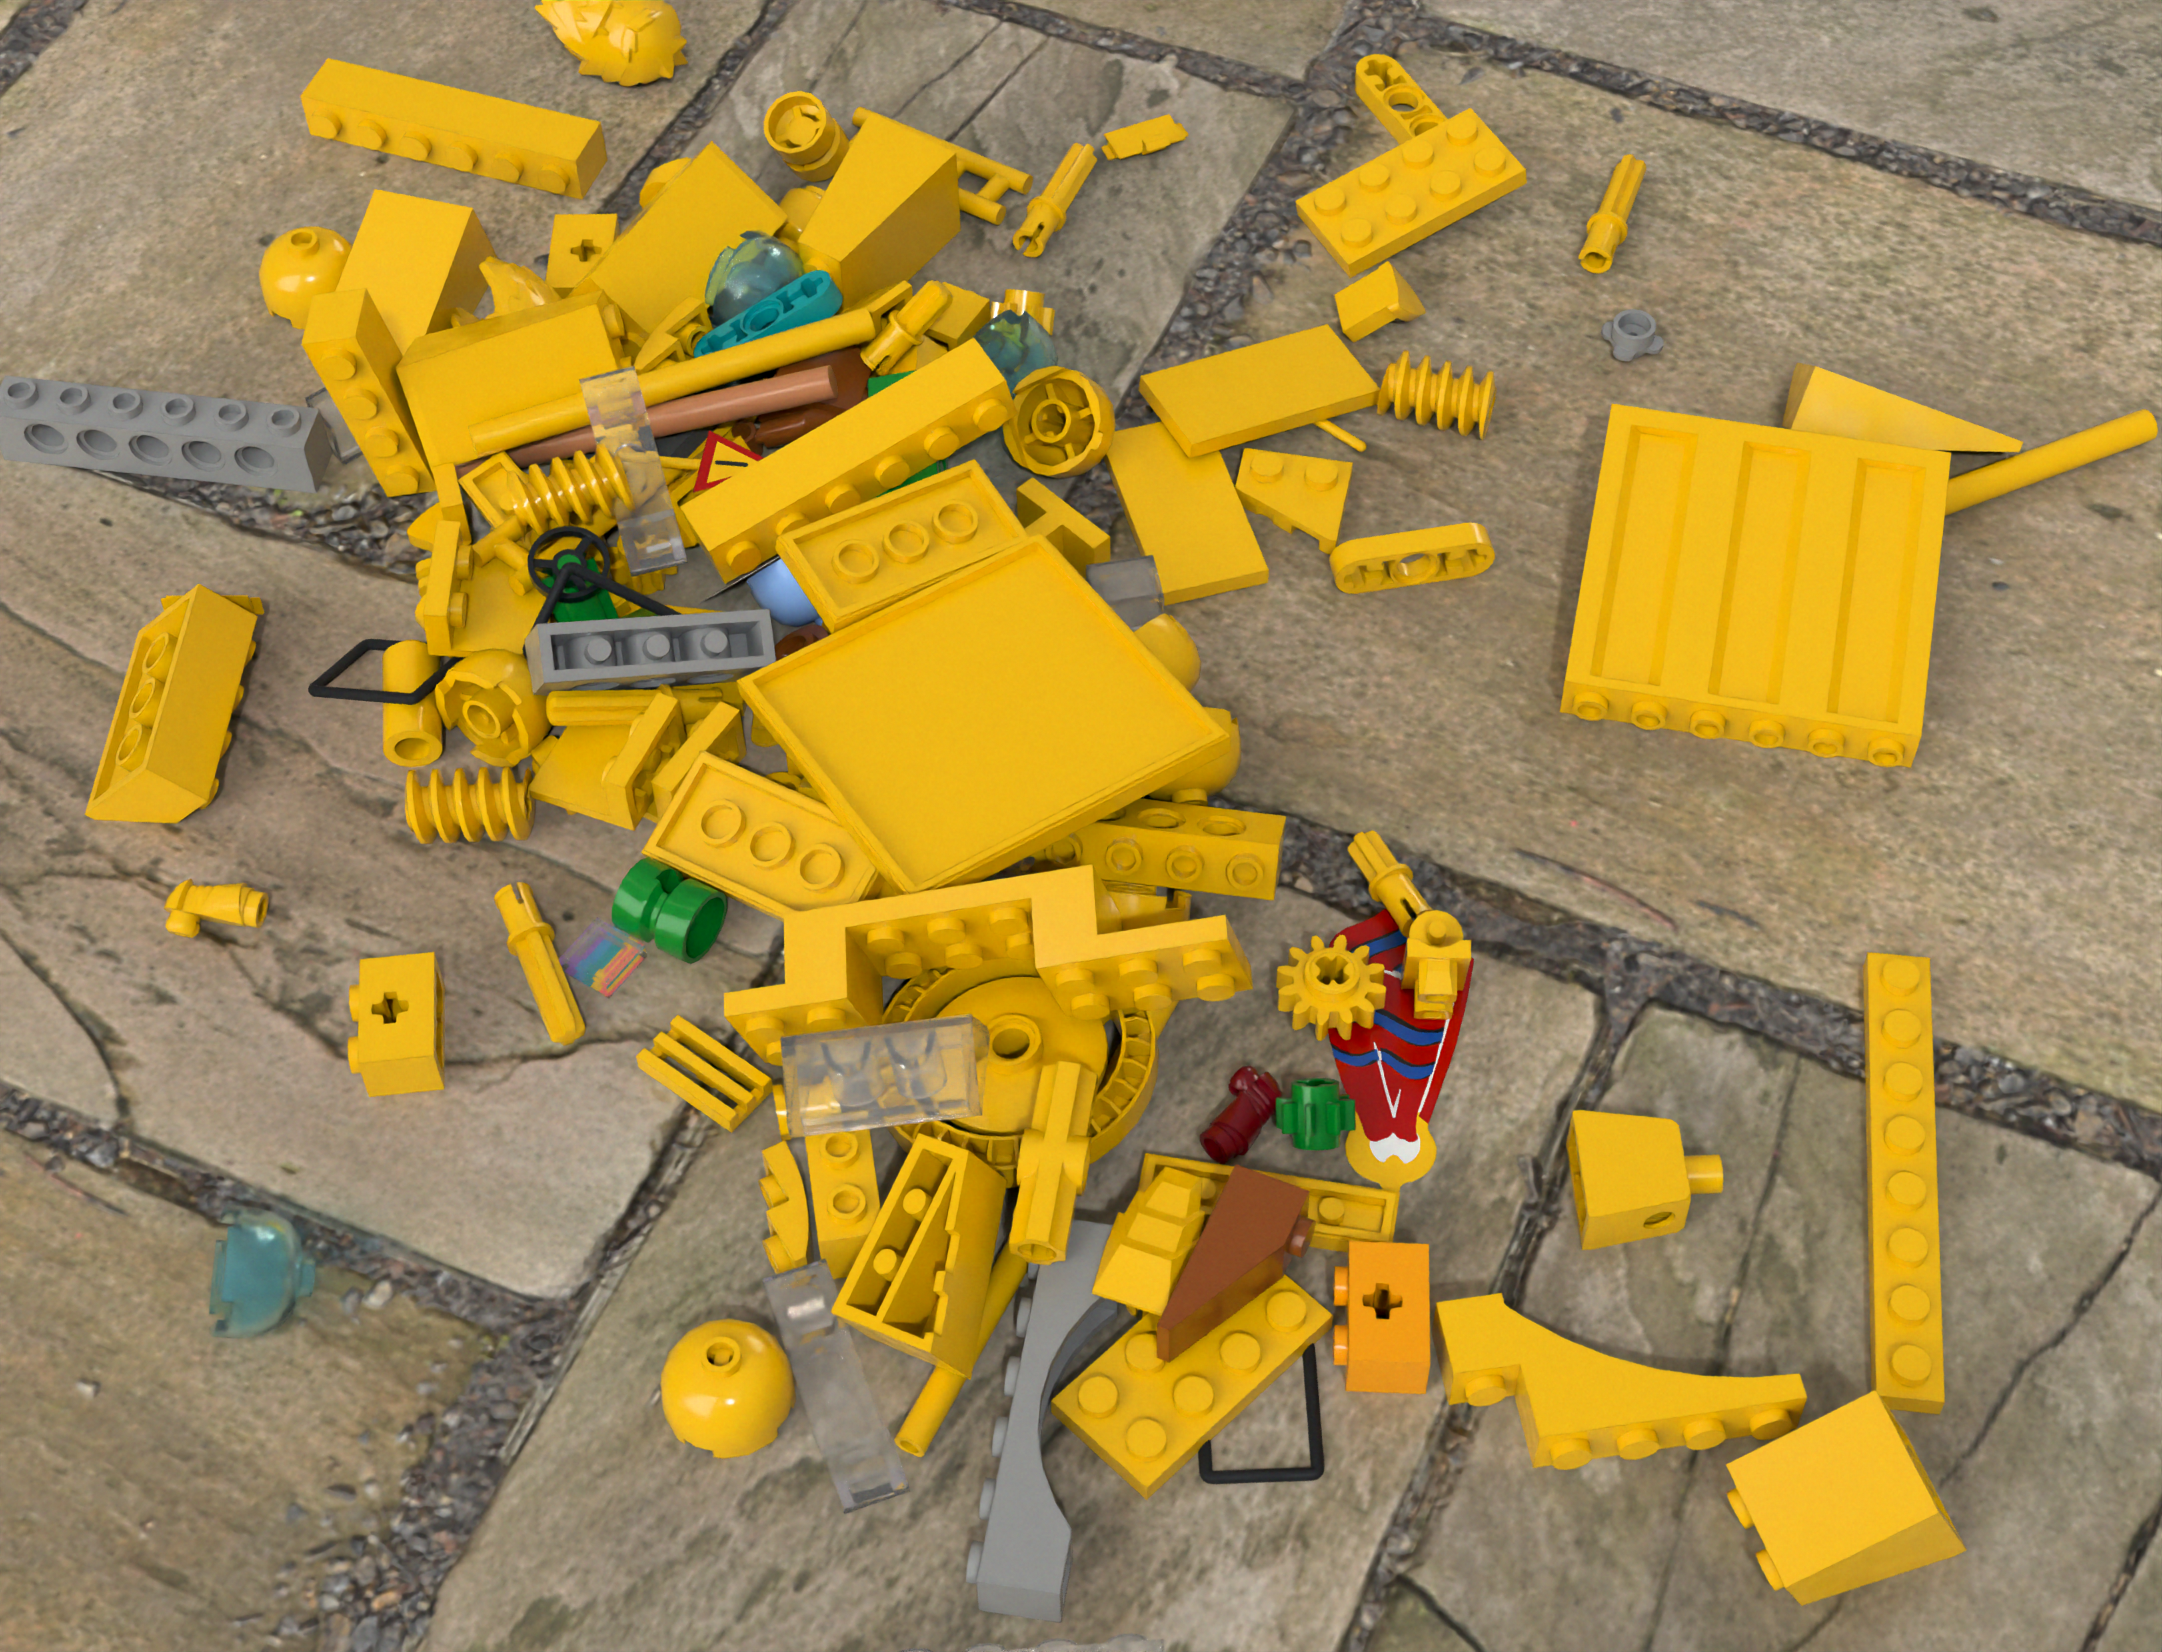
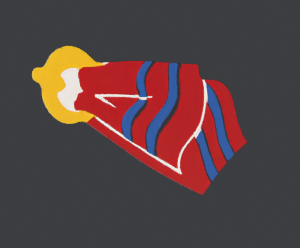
M1385 908L1374 917L1345 928L1334 936L1329 945V948H1333L1336 938L1339 935H1345L1347 941L1346 951L1353 953L1361 946L1367 945L1370 947L1368 965L1379 963L1385 967L1383 986L1386 987L1385 1006L1383 1009L1375 1010L1374 1024L1371 1029L1362 1027L1355 1021L1352 1022L1350 1040H1344L1339 1035L1337 1028H1328V1035L1346 1094H1349V1099H1355L1356 1130L1349 1131L1345 1143L1347 1160L1355 1172L1367 1180L1378 1183L1382 1190L1399 1192L1400 1187L1405 1183L1417 1181L1425 1176L1432 1168L1436 1159L1437 1148L1429 1132L1428 1124L1458 1040L1470 988L1474 959L1471 957L1463 990H1457L1456 1002H1453L1451 1019L1414 1018V989H1401V969L1408 937L1402 935L1399 926Z

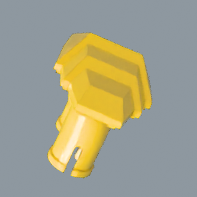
M1165 1166L1145 1192L1137 1191L1125 1214L1118 1212L1102 1254L1092 1294L1125 1304L1128 1312L1136 1317L1138 1309L1142 1310V1318L1148 1313L1162 1316L1201 1236L1206 1212L1200 1211L1201 1177Z

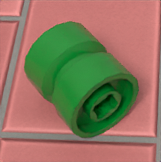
M647 857L637 862L622 880L612 906V922L614 927L644 942L649 943L654 939L658 949L686 963L692 964L699 961L715 943L725 921L728 901L725 893L693 878L685 880L682 872Z

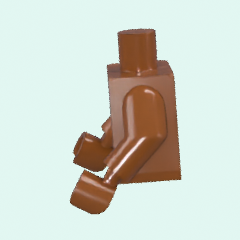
M852 345L776 368L773 377L830 365L836 377L838 397L758 415L757 420L761 424L760 428L757 429L748 420L737 421L731 430L733 437L741 436L749 449L761 456L763 444L767 448L789 444L868 399V388L866 385L872 370L862 360L860 356L861 349L857 348L856 345Z

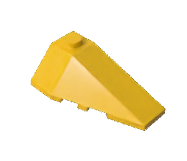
M1798 362L1793 372L1782 423L1783 427L1792 430L1930 450L2020 452L2023 441L1820 367Z

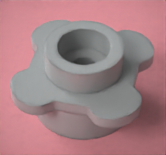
M1629 309L1622 311L1615 316L1613 321L1605 323L1602 327V337L1611 342L1614 347V357L1621 361H1631L1643 356L1645 353L1658 354L1662 351L1664 345L1663 339L1655 335L1656 322L1654 318L1641 310Z

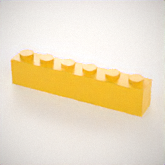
M327 58L300 95L310 135L583 200L608 161L602 125L599 121Z
M972 338L680 506L699 545L726 584L738 576L754 570L759 564L778 554L775 550L777 536L869 501L885 491L901 485L906 479L935 462L951 456L956 450L987 432L998 429L1003 423L1017 416L1018 413L1006 379L976 339Z

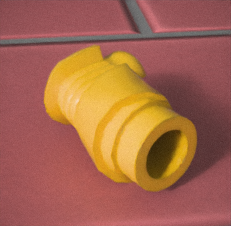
M187 879L177 885L166 900L164 910L170 912L165 924L166 929L174 935L193 938L199 933L200 919L215 923L260 928L264 923L268 910V894L255 891V888L248 887L246 883L198 886L194 885L192 879Z

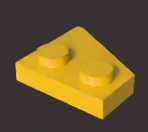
M1244 448L1235 489L1245 509L1254 514L1267 516L1274 525L1290 534L1297 528L1319 540L1320 551L1331 555L1332 551L1338 546L1352 479L1353 463Z

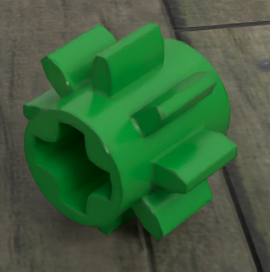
M1304 1078L1291 1082V1097L1276 1098V1128L1282 1129V1134H1292V1146L1297 1149L1329 1150L1338 1148L1340 1146L1341 1131L1356 1130L1355 1099H1349V1094H1339V1081L1335 1079Z

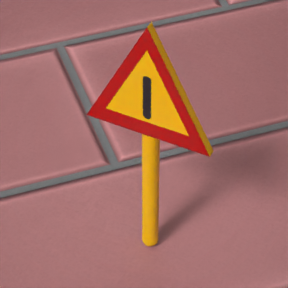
M710 430L702 459L618 453L624 465L699 470L693 490V497L701 495L764 458ZM610 452L614 457L617 456V453Z

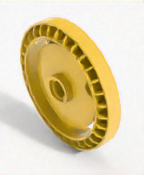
M1005 957L985 960L980 966L966 970L953 969L948 966L922 970L920 975L911 978L894 996L882 1015V1034L885 1045L880 1046L877 1041L872 1042L870 1072L878 1108L888 1131L906 1153L909 1154L918 1134L921 1133L969 1150L1007 1179L1006 1188L1017 1187V1166L1024 1130L1026 1128L1031 1129L1043 1066L1056 1064L1059 1060L1081 1063L1084 1068L1098 1073L1099 1087L1106 1072L1109 1053L1104 1024L1111 1019L1122 1037L1121 1052L1114 1072L1095 1100L1093 1119H1091L1088 1137H1091L1090 1164H1092L1125 1138L1138 1123L1151 1100L1158 1077L1159 1047L1151 1011L1133 1007L1110 1011L1109 1015L1097 1020H1080L1075 1017H1066L1035 969V959L1015 960ZM917 1048H921L920 1055H915ZM909 1078L922 1080L932 1104L948 1120L978 1134L958 1130L939 1121L926 1111L910 1092Z

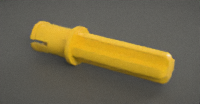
M1079 143L1071 145L1041 195L1036 196L1030 201L1027 207V217L1013 236V244L1018 251L1026 239H1030V243L1023 252V255L1027 257L1040 256L1053 232L1062 229L1067 220L1066 211L1097 162V158L1093 154L1094 147L1088 143L1085 146Z
M1633 154L1624 155L1621 162L1616 165L1598 212L1590 217L1587 223L1588 237L1580 251L1579 259H1583L1580 264L1589 272L1600 274L1609 270L1617 246L1625 241L1628 234L1626 221L1646 172L1644 160H1636Z
M660 684L658 690L552 691L547 695L546 715L550 724L554 726L632 725L635 717L640 712H646L658 692L679 699L683 723L695 724L699 719L706 718L719 703L715 702L716 699H721L723 695L718 687L711 689H671L669 684Z
M517 882L516 887L521 897L518 900L512 885H506L495 894L494 902L501 913L509 933L506 942L507 948L512 955L519 958L551 1041L561 1043L563 1046L571 1045L575 1039L584 1036L586 1027L552 944L555 938L554 930L551 925L543 922L529 884Z

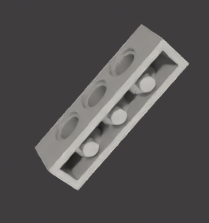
M770 609L537 624L524 639L533 695L547 696L552 691L633 690L658 688L660 684H669L670 687L737 682V680L776 662Z

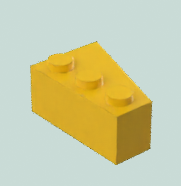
M919 1133L830 1313L872 1340L971 1380L1007 1179L969 1150Z

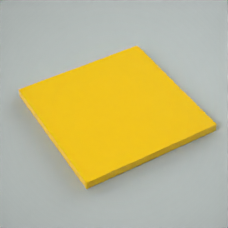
M1041 532L737 680L740 696L897 895L978 883L1231 751L1230 735Z

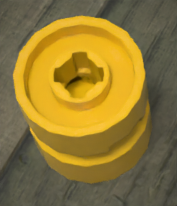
M803 91L786 93L776 99L767 110L763 121L764 135L770 146L782 157L793 173L802 180L811 182L824 181L835 175L849 150V140L842 127L832 118L828 109L817 97Z

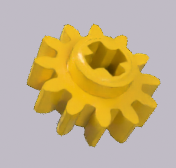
M1317 935L1312 936L1310 953L1306 954L1302 949L1291 947L1289 949L1288 965L1279 966L1277 969L1276 987L1279 989L1278 1010L1283 1012L1293 1010L1292 1028L1294 1030H1300L1308 1023L1315 1024V1036L1318 1041H1322L1327 1036L1328 1028H1337L1339 1035L1344 1040H1350L1352 1022L1355 1021L1360 1026L1371 1029L1374 1024L1375 1010L1383 1009L1385 1006L1386 987L1383 986L1384 965L1379 963L1368 965L1370 947L1367 945L1357 948L1353 953L1346 951L1347 941L1345 935H1339L1336 938L1333 948H1325L1323 941Z

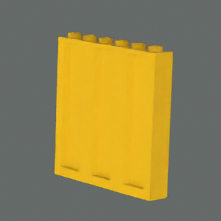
M1611 404L1560 712L1574 714L1581 719L1589 721L1612 720L1631 723L1646 730L1669 729L1692 733L1703 739L1726 738L1751 742L1753 745L1761 748L1783 747L1808 751L1823 758L1840 756L1870 761L1872 764L1881 767L1903 766L1911 768L1922 736L1951 452Z

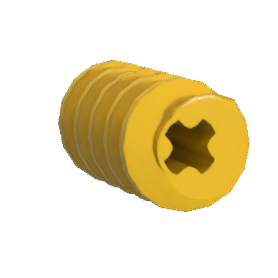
M1404 350L1396 363H1390L1386 369L1379 393L1377 413L1383 416L1394 403L1395 417L1398 420L1404 421L1415 408L1416 422L1421 426L1427 425L1436 413L1437 426L1442 431L1448 430L1457 418L1458 430L1462 436L1469 435L1475 425L1479 423L1480 438L1484 440L1490 425L1497 394L1494 371L1488 370L1480 384L1474 383L1473 366L1467 365L1457 379L1453 378L1452 361L1446 360L1436 374L1432 373L1431 356L1425 355L1418 367L1412 368L1410 351Z
M603 443L596 445L595 463H591L581 450L575 451L572 470H569L559 457L552 458L551 476L549 477L543 473L536 463L529 465V479L526 484H524L514 470L507 472L506 486L524 542L526 525H530L540 537L548 530L549 518H552L559 527L570 526V512L572 511L578 515L584 524L592 523V505L597 504L607 518L614 516V500L618 497L629 511L636 509L620 456L617 453V456L614 457Z
M503 766L499 783L494 784L487 767L479 768L475 784L468 783L463 768H456L451 785H445L440 769H432L428 786L421 785L416 770H408L405 782V813L411 832L415 833L416 838L421 844H432L438 832L445 843H456L460 838L461 832H463L468 842H479L483 838L485 830L492 841H503L507 836L509 828L516 840H527L531 834L535 819V799L531 797L529 785L533 780L529 766L525 771L523 782L516 783L511 767Z

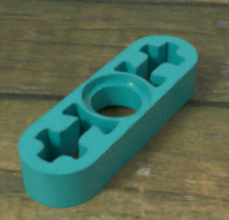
M816 270L806 273L705 334L694 348V357L703 356L832 317L841 307L843 296L826 271Z

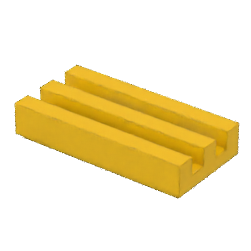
M677 1015L670 1022L671 1030L667 1034L661 1031L653 1039L654 1047L650 1051L643 1048L636 1055L638 1068L732 1133L773 1091L772 1079L680 1015ZM681 1043H683L684 1045L692 1049L694 1052L705 1058L707 1061L718 1067L720 1070L731 1076L733 1079L744 1085L746 1088L751 1090V1092L747 1091L739 1084L728 1078L726 1075L715 1069L713 1066L702 1060L700 1057L689 1051L687 1048L682 1046ZM668 1056L694 1073L696 1078L709 1087L717 1089L738 1105L734 1109L730 1108L664 1062V1060Z

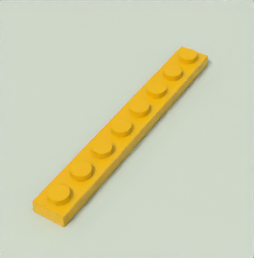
M1867 952L1863 965L1871 1392L1876 1390L1890 1410L1940 1415L1945 1403L1930 958Z

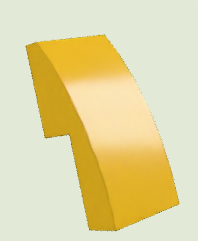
M688 296L662 320L637 355L633 365L636 375L695 358L694 348L705 334L713 330L703 301Z
M784 1140L762 1150L766 1177L759 1179L758 1183L764 1200L769 1207L766 1215L770 1237L764 1239L762 1243L775 1273L781 1276L788 1272L799 1294L811 1289L814 1248L802 1179L794 1157Z

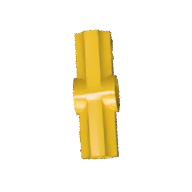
M1059 1060L1056 1064L1043 1066L1031 1129L1026 1128L1023 1133L1017 1166V1187L1020 1188L1017 1204L1014 1208L1012 1228L1009 1234L1010 1253L1022 1257L1029 1263L1050 1265L1053 1262L1066 1261L1077 1196L1084 1195L1091 1155V1137H1088L1098 1093V1073L1084 1068L1081 1063Z

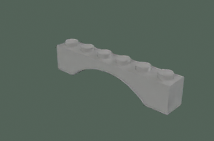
M1073 1220L1066 1261H1057L1050 1265L1029 1263L1028 1279L1036 1280L1033 1298L1022 1297L1019 1306L1016 1336L1025 1338L1021 1357L1010 1356L1007 1365L1004 1395L1013 1397L1009 1417H997L993 1435L992 1457L1001 1458L997 1479L985 1478L980 1500L979 1518L988 1520L984 1542H972L967 1564L966 1581L967 1583L977 1585L980 1611L1058 1623L1062 1622L1073 1562L1072 1529L1054 1500L1042 1466V1429L1052 1395L1070 1362L1096 1333L1118 1315L1120 1303L1092 1294L1102 1254L1113 1225Z

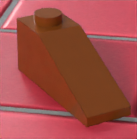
M1238 1164L1235 1165L1157 1324V1358L1171 1362L1282 1279L1293 1255L1300 1258L1304 1257L1316 1226V1221L1308 1218L1310 1191Z

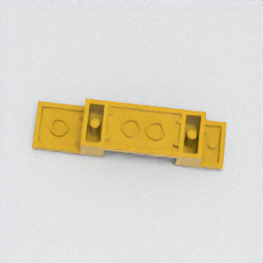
M1093 864L785 913L783 914L785 984L724 993V1017L765 1063L776 1066H793L803 1062L804 1057L823 1054H830L836 1057L857 1056L863 1053L865 1048L872 1047L873 1041H877L880 1046L885 1045L882 1034L883 976L895 979H909L920 975L922 970L948 966L953 969L966 970L980 966L985 960L1005 957L1015 960L1035 959V969L1066 1017H1075L1080 1020H1097L1109 1015L1110 1011L1133 1007L1145 1011L1162 1010L1169 1007L1173 1001L1199 998L1205 1001H1222L1233 997L1235 992L1253 989L1251 965L1226 915L1123 931L1120 912Z

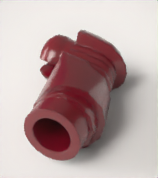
M1248 1065L1241 1067L1231 1077L1228 1087L1230 1093L1236 1096V1098L1210 1123L1209 1127L1199 1137L1205 1152L1217 1163L1225 1164L1231 1158L1245 1155L1261 1133L1262 1127L1272 1115L1276 1116V1098L1283 1097V1094L1276 1079L1269 1072L1260 1075L1254 1067Z

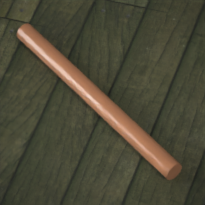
M826 365L663 402L505 450V452L520 469L535 463L538 465L551 462V459L555 457L560 459L573 457L574 452L581 450L584 454L596 452V445L603 443L605 446H608L627 431L635 433L641 442L838 397L837 381L832 367ZM493 454L456 465L457 479H460L484 463Z

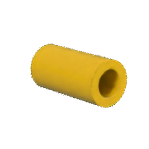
M404 640L390 646L382 657V691L414 692L441 668L440 656L429 655L427 644L418 640ZM435 689L419 703L413 705L382 703L383 753L385 757L392 763L404 767L425 766L436 761L442 753V718L436 707Z

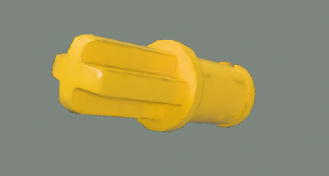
M930 280L900 311L893 310L889 314L890 322L880 331L875 339L860 351V356L864 363L872 371L879 365L880 367L876 370L877 374L880 376L887 375L890 369L913 345L919 346L925 341L923 334L952 304L953 296L941 282Z
M1373 830L1366 833L1361 831L1353 837L1354 841L1348 846V853L1370 884L1368 891L1371 898L1376 902L1384 904L1399 926L1402 935L1408 937L1411 924L1414 922L1410 914L1414 912L1419 916L1424 912L1433 911V908L1427 904L1413 884V872L1406 864H1399L1379 833Z

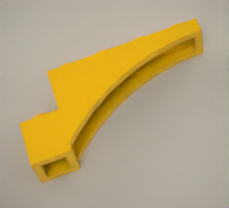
M1502 1293L1436 1302L1432 1338L1448 1404L1468 1402L1472 1406L1482 1407L1496 1404L1507 1396H1515L1533 1468L1553 1465L1556 1469L1570 1470L1584 1466L1592 1459L1617 1455L1626 1460H1637L1648 1457L1659 1449L1684 1445L1692 1450H1704L1721 1444L1725 1439L1751 1435L1758 1440H1771L1787 1434L1791 1429H1797L1807 1400L1800 1373L1762 1377L1702 1376L1656 1369L1605 1355L1567 1340L1523 1317L1505 1305Z

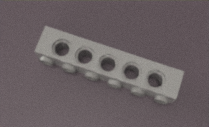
M5 376L0 385V450L4 460L317 493L332 456L320 408Z

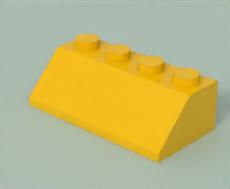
M198 583L138 632L85 811L86 816L94 820L177 824L196 809L202 810L210 804L219 786V780L215 777L218 762L226 752L232 737L231 732L227 730L230 717L239 705L244 693V687L240 685L243 669L249 663L256 648V642L252 640L258 616Z

